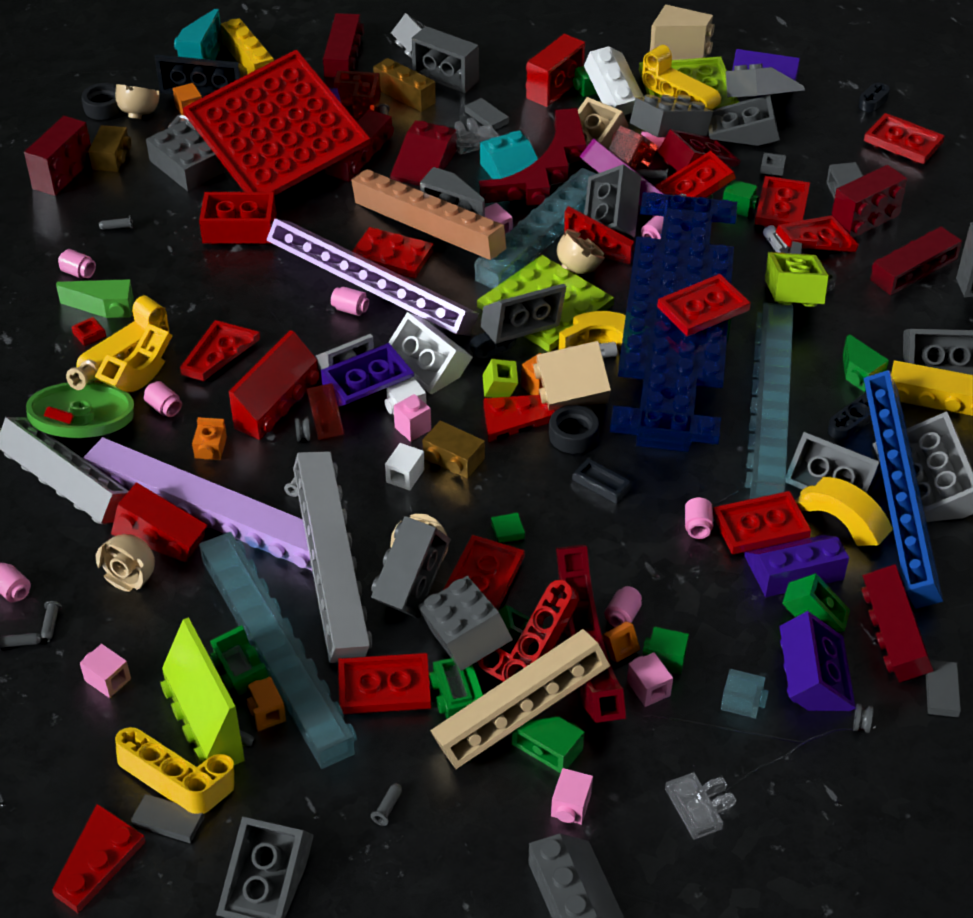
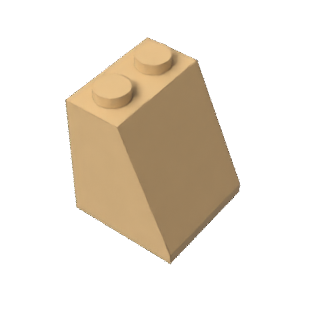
M665 4L652 24L650 51L663 44L671 50L672 60L705 58L707 54L711 53L713 42H710V37H712L715 24H712L713 15Z
M598 341L537 355V363L533 364L536 379L541 378L543 388L539 389L542 404L547 403L549 411L557 410L567 405L590 406L608 403L611 389Z

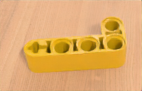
M659 45L644 56L642 81L648 89L660 95H670L673 97H678V95L689 96L691 101L704 103L705 108L713 110L721 104V96L716 89L671 68L672 53L666 45Z
M147 295L140 296L133 305L134 322L80 355L77 360V368L80 366V363L87 359L93 360L100 367L106 354L119 360L126 359L136 348L148 324L169 332L165 308Z
M124 728L116 734L115 743L118 765L191 813L204 814L234 790V762L228 755H213L196 767L137 728Z

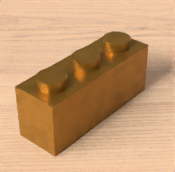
M389 58L373 67L375 89L420 112L436 103L434 80Z

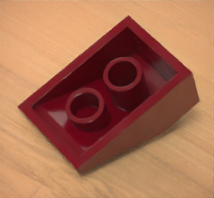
M415 120L406 133L390 179L420 186L421 180L433 167L445 170L457 152L456 129Z
M674 129L669 130L658 150V153L664 158L663 161L673 166L676 172L710 150L729 168L739 166L741 162L718 140Z

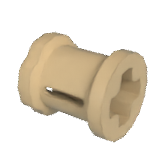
M87 359L80 363L78 368L74 367L68 370L66 374L68 384L76 390H82L87 386L88 382L97 380L95 378L99 369L97 363Z

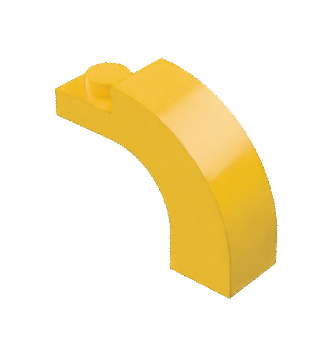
M611 311L587 312L574 316L573 326L559 332V350L595 341L599 343L616 342L617 349L629 359L648 349L650 330L636 319L621 313Z
M148 324L136 348L126 359L119 360L106 354L95 378L125 392H134L143 388L158 374L165 363V360L161 357L173 335L168 331Z
M823 477L815 486L812 485L804 488L800 492L801 495L795 500L801 512L824 511L836 516L846 525L857 546L879 545L893 530L881 507L866 492L841 479Z

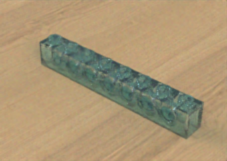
M581 168L562 186H559L550 197H547L542 204L533 209L516 227L505 234L506 250L492 260L479 257L474 265L475 281L493 289L531 263L564 232L565 210L568 206L584 214L588 177L596 173Z

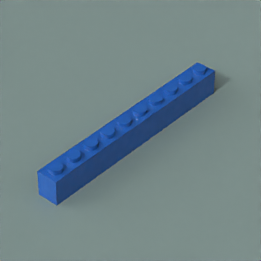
M887 370L865 377L864 383L905 591L914 608L917 609L943 602L899 392L890 371Z

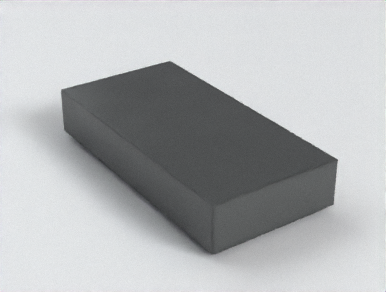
M483 98L465 105V112L491 131L509 124V117Z
M930 660L934 671L926 674L928 714L959 717L961 710L957 663Z
M145 794L131 821L135 827L191 844L204 819V814L191 813L177 803Z

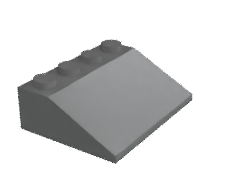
M946 411L907 428L926 522L960 519L972 515L973 468L948 412ZM875 442L873 443V447L875 449L878 460L880 461L877 444Z

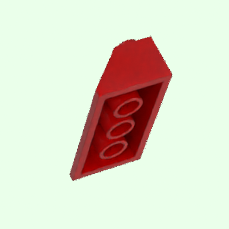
M290 330L229 391L234 429L260 440L267 432L272 430L276 422L282 416H285L297 401L302 399L304 393L317 383L319 379L317 359L294 331Z

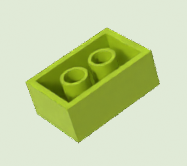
M768 252L765 281L775 301H778L781 305H792L793 302L809 307L825 304L828 274L816 255Z

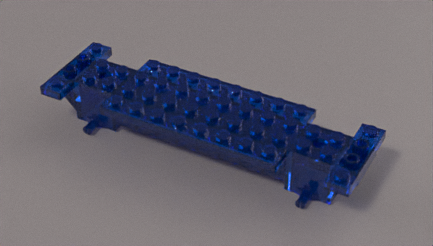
M643 192L640 214L663 216L661 239L651 237L636 238L618 368V377L644 379L640 408L613 405L610 432L637 435L636 446L689 452L691 441L718 444L721 418L694 415L697 385L723 388L728 320L687 337L657 307L659 298L718 274H721L731 284L734 247L710 244L712 222L735 224L737 202Z

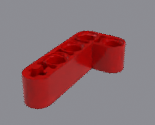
M555 580L550 583L511 654L498 648L477 661L479 667L504 682L513 676L519 668L524 669L551 651L578 604L579 595L577 591L563 580ZM560 593H562V594H565V593H566V594H567V597H566L565 599H563V598H560V599H559V598H558V595H559ZM552 605L560 609L559 613L551 608ZM548 616H553L554 621L551 627L543 629V620ZM533 642H538V651L534 655H529V646ZM498 654L499 663L495 667L490 668V658Z

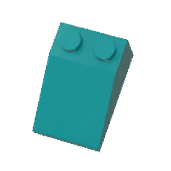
M219 9L210 11L181 30L179 36L174 41V48L177 50L178 57L216 60L223 46Z
M520 130L480 142V164L492 179H502L513 175L538 160L530 141Z

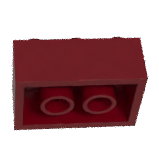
M63 116L24 151L32 189L56 196L90 163L88 151L91 144L86 122Z
M887 164L837 188L832 216L852 238L896 218L901 212L907 178Z

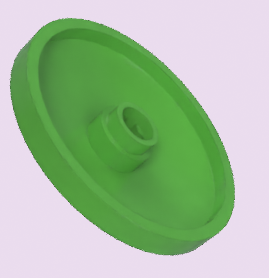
M88 382L85 388L76 390L68 383H62L44 388L29 398L26 404L27 419L34 428L50 435L67 438L96 437L115 432L129 424L134 416V401L127 392L108 384ZM51 406L73 413L72 424L45 417L46 407Z

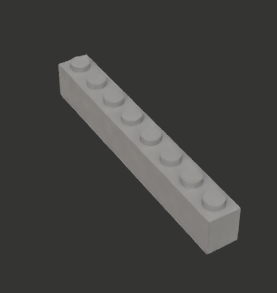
M330 452L297 453L293 470L329 662L336 663L338 658L366 657L368 649L372 648V635L370 631L366 630V607L361 606L362 586L360 581H356L357 562L355 556H351V533L346 532L347 512L345 508L342 509L341 507L342 488L336 482L338 474L337 464L332 462Z

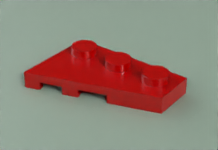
M569 206L566 208L564 233L567 229L581 233L578 238L584 240L588 238L604 252L603 257L631 264L634 255L633 240Z
M832 215L778 225L776 230L777 235L788 247H791L794 241L802 243V248L856 252L859 246Z
M215 320L181 365V375L205 381L259 341L260 332Z
M540 395L484 398L483 406L488 442L497 440V436L509 433V435L519 433V429L527 426L539 427L548 424L551 415L556 410L549 411L547 403L542 404Z
M97 804L52 889L54 897L79 913L146 843L145 836Z

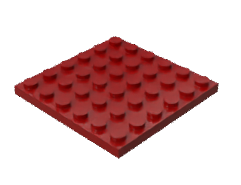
M297 49L183 107V114L244 192H274L275 196L370 144L369 136Z

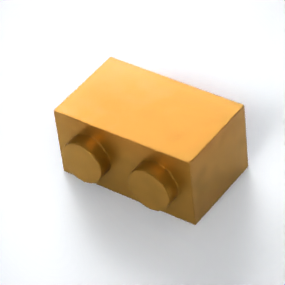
M100 126L88 151L92 170L118 172L121 164L125 162L127 150L131 149L132 142L131 137L128 136L127 127Z
M439 421L422 439L424 459L467 479L485 459L484 440L442 421Z

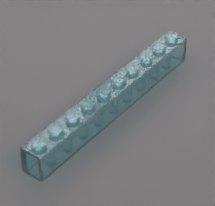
M764 303L763 311L757 313L756 327H760V329H756L755 343L759 345H755L754 360H758V362H754L753 377L757 378V380L753 379L751 395H756V397H752L750 413H755V416H750L749 431H754V434H749L748 449L752 450V453L748 452L746 468L751 469V472L746 473L745 488H750L749 499L782 493L785 489L793 305Z
M228 532L200 543L203 564L238 625L243 626L250 645L254 646L260 662L265 664L269 677L271 676L285 707L320 768H326L354 755V741L357 740V736L353 726L350 723L346 724L344 722L343 711L337 701L332 702L326 681H320L317 677L318 671L314 661L311 658L307 660L305 657L302 641L300 638L295 639L292 635L293 629L288 618H282L280 615L281 609L276 598L271 599L268 595V586L264 578H258L254 561L246 558V550L241 540L236 541L233 534Z

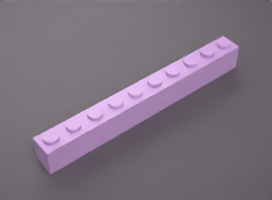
M274 219L267 241L458 335L470 336L479 313L292 222Z
M103 437L83 457L84 460L128 491L137 482L207 524V528H212L224 533L229 538L238 539L253 548L262 549L277 558H283L295 563L298 567L307 568L312 571L303 519Z

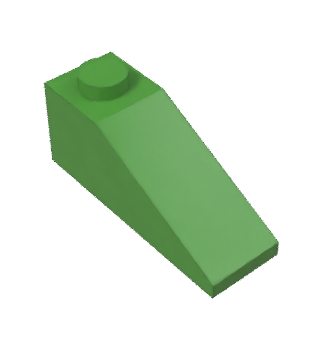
M130 279L65 281L56 283L61 304L105 318L131 317L134 296Z

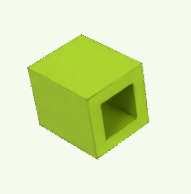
M491 359L483 373L484 397H510L518 385L516 361Z

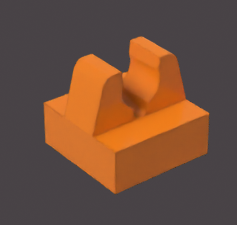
M627 621L602 635L605 649L609 652L610 659L618 663L641 650L634 626Z

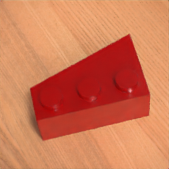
M136 482L117 505L111 534L115 536L132 534L144 540L151 550L186 562L203 540L207 524Z

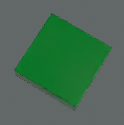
M518 513L491 517V525L497 542L505 543L525 539V531Z

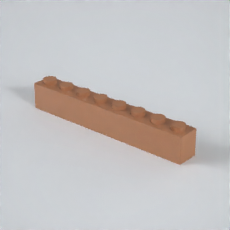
M368 169L362 171L351 180L355 203L489 260H492L507 249L504 225Z

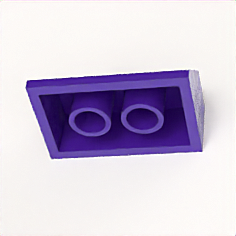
M736 49L732 71L734 66L747 65V69H749L751 64H762L763 68L772 67L797 81L800 58Z
M387 343L322 369L323 393L334 407H339L414 377V372L390 343Z
M826 535L745 552L744 555L765 597L786 593L789 582L815 573L826 584L844 580L849 556L839 538Z
M809 611L781 625L780 644L784 654L785 663L783 666L787 675V693L790 699L808 711H852L856 709L844 637Z

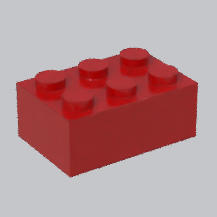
M563 34L530 59L526 65V98L548 107L572 88L575 68L584 66L585 42Z
M204 192L199 219L202 243H271L267 241L274 219H276L274 192Z

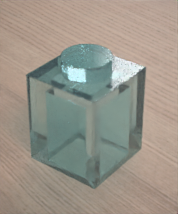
M730 669L723 692L721 710L756 719L759 707L765 708L769 691L763 689L766 677Z

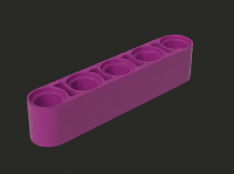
M594 138L580 155V158L599 173L623 164L636 172ZM641 176L639 205L652 216L662 213L666 214L674 204V201Z

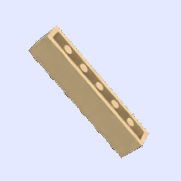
M582 629L430 731L443 753L455 769H457L610 667V664L598 642Z

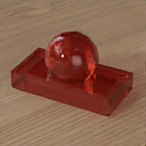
M333 383L307 388L318 440L343 435L344 431Z

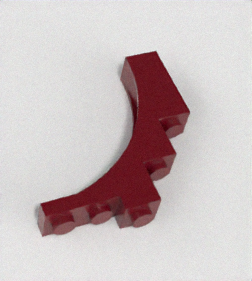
M577 108L555 110V137L547 151L532 165L502 179L479 181V195L485 199V203L525 199L527 206L549 204V184L567 182L568 163L584 161L580 158V155L586 148V142Z
M584 544L556 548L559 580L566 581L579 595L578 604L563 632L570 638L584 629L598 642L610 664L593 597L587 546ZM561 593V598L565 599L567 594ZM610 664V667L580 686L582 706L595 723L626 719L623 688L619 684Z

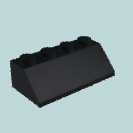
M155 55L160 93L173 94V88L193 83L201 96L205 97L247 75V69L239 62Z

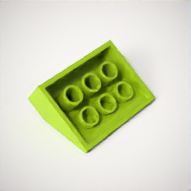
M189 617L183 619L162 667L165 679L160 682L162 690L167 699L172 697L174 701L171 706L177 721L183 719L185 723L182 729L188 743L194 742L196 746L193 750L199 765L216 754L228 755L233 759L234 765L245 761L236 707Z

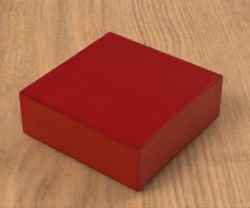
M94 317L71 326L73 334L84 346L106 337L105 329Z
M51 406L46 407L44 413L45 417L72 424L74 418L73 413Z

